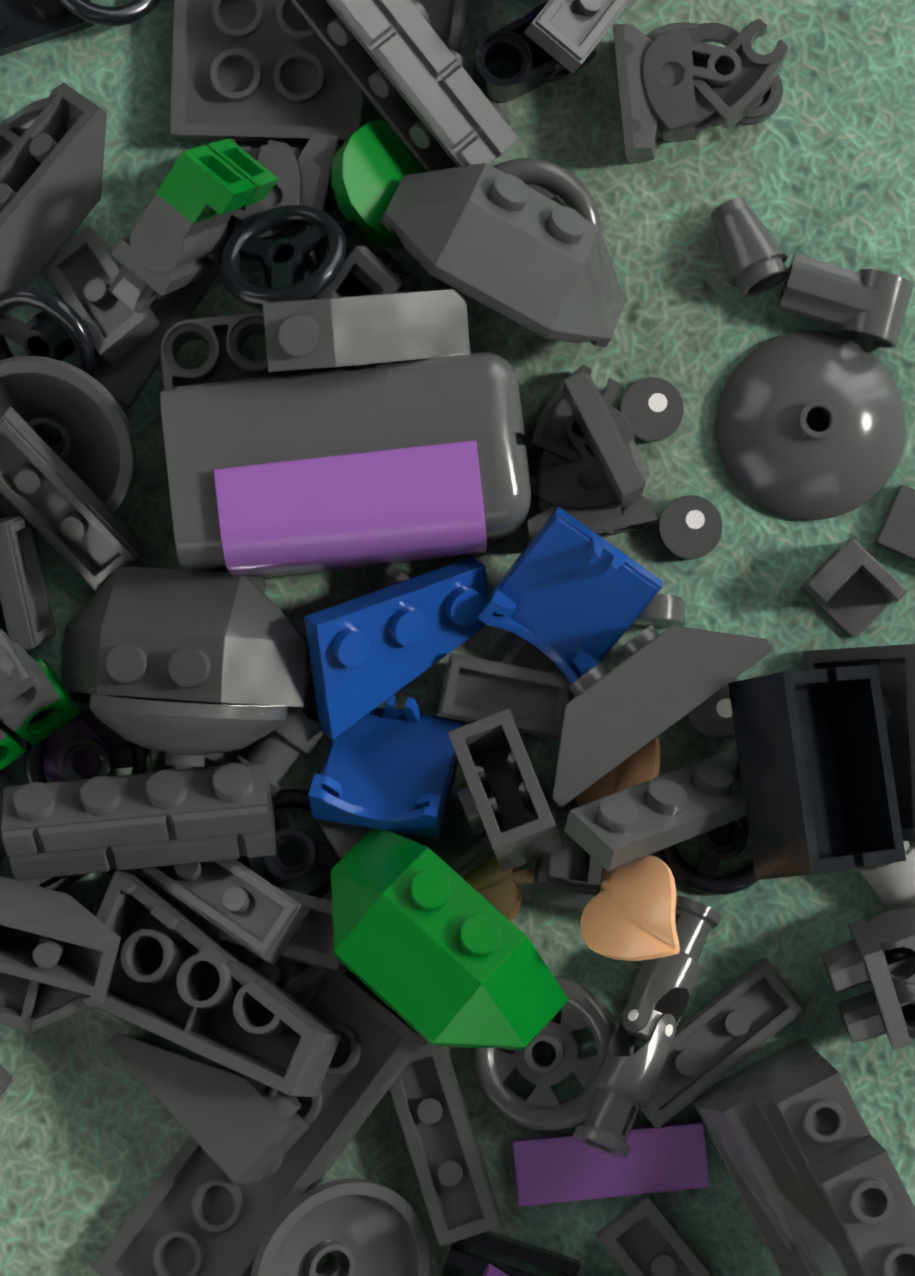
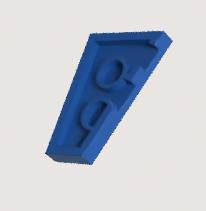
M470 557L304 616L320 730L332 740L486 626L485 623L477 618L484 600L488 596L484 564Z

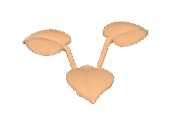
M659 735L576 796L578 806L580 807L657 778L660 769ZM495 855L463 879L508 920L513 922L522 901V892L519 885L533 883L534 871L528 869L518 871V867L502 872ZM647 855L608 872L602 867L600 893L587 903L580 920L581 935L587 947L606 958L625 961L657 959L680 953L675 923L676 886L669 866L658 857Z

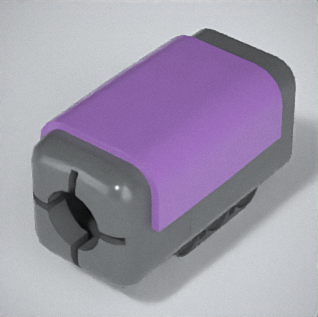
M263 311L184 320L175 323L169 328L161 340L160 355L164 389L163 392H160V406L173 530L179 563L186 570H228L233 576L245 575L265 578L365 568L388 563L397 564L485 553L487 541L510 537L522 528L530 509L531 486L526 446L521 443V437L525 436L519 381L515 369L506 359L493 353H473L375 364L357 368L353 365L268 372L267 359L260 362H250L241 356V346L245 339L256 333H265ZM192 340H200L209 344V357L201 367L192 370L178 366V352L185 343Z

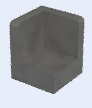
M853 538L844 541L800 586L851 637H858L890 603L898 602L908 592Z

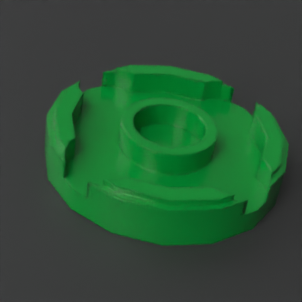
M384 119L367 122L349 135L343 145L337 149L332 160L331 186L339 210L348 222L354 220L365 231L361 234L373 244L398 249L404 247L397 233L390 232L380 220L403 175L427 171Z

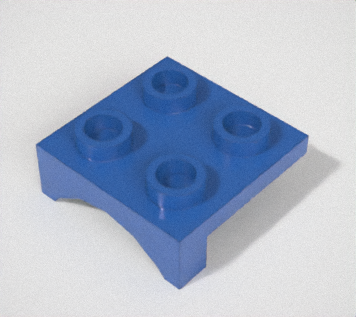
M558 506L484 600L477 618L488 626H495L513 632L536 646L558 666L572 684L596 665L600 664L660 591L663 581Z
M392 695L387 699L385 708L376 707L335 739H331L322 774H314L308 794L312 818L439 839L459 762L448 732L465 726L466 721L424 715L415 699L410 697L407 698L405 710L397 709L396 697Z

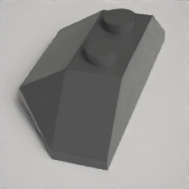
M64 82L51 90L49 97L32 102L0 124V294L14 287H28L101 199L107 114L99 106Z
M488 163L403 175L380 222L390 232L397 233L406 250L430 275L545 339L571 343L591 342L594 346L600 347L608 345L613 337L626 300L599 226L583 218L576 210L562 206L528 187L518 177L506 174Z
M119 566L65 627L61 682L69 692L216 703L307 707L310 655L307 638L299 629H296L280 609L249 576H233L229 572Z
M650 625L621 647L628 659L608 674L598 664L569 685L568 688L575 698L564 705L551 798L557 806L562 808L774 649L768 641L762 638L674 625L659 634L654 626Z
M0 876V1024L32 1032L67 1018L86 1007L92 1008L104 1003L121 937L71 895Z

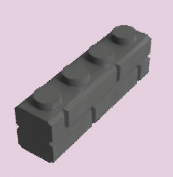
M291 0L427 172L480 163L491 164L519 140L509 127V118L504 109L496 102L488 100L470 77L469 67L465 59L456 51L448 49L430 26L429 16L425 8L418 1Z
M266 762L230 763L214 767L183 770L168 769L152 773L111 777L97 776L90 779L49 783L33 782L26 785L8 786L3 791L2 841L7 857H9V863L15 880L107 872L110 869L128 870L238 859L240 856L251 858L276 855L274 803Z

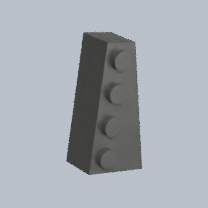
M115 870L96 917L120 936L121 940L107 997L104 1003L96 1005V1007L284 1094L296 1097H317L341 1035L226 942L220 940L216 934L149 880Z

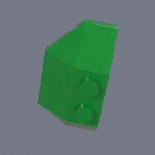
M372 828L331 869L334 956L431 1046L463 1048L505 1047L508 1050H524L568 1003V997L529 938L429 847L392 831Z

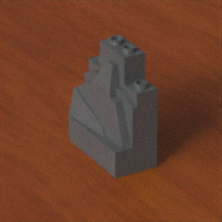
M803 1038L721 1079L693 1100L780 1276H915V1206L887 1151L871 1136L840 1073Z

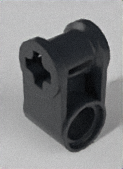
M547 2L537 6L524 17L488 34L481 40L476 49L472 79L488 100L496 103L509 102L547 82L559 80L571 73L524 33ZM595 48L578 69L584 67L597 55ZM506 57L517 66L518 73L507 79L497 78L490 74L486 69L485 63L491 58Z

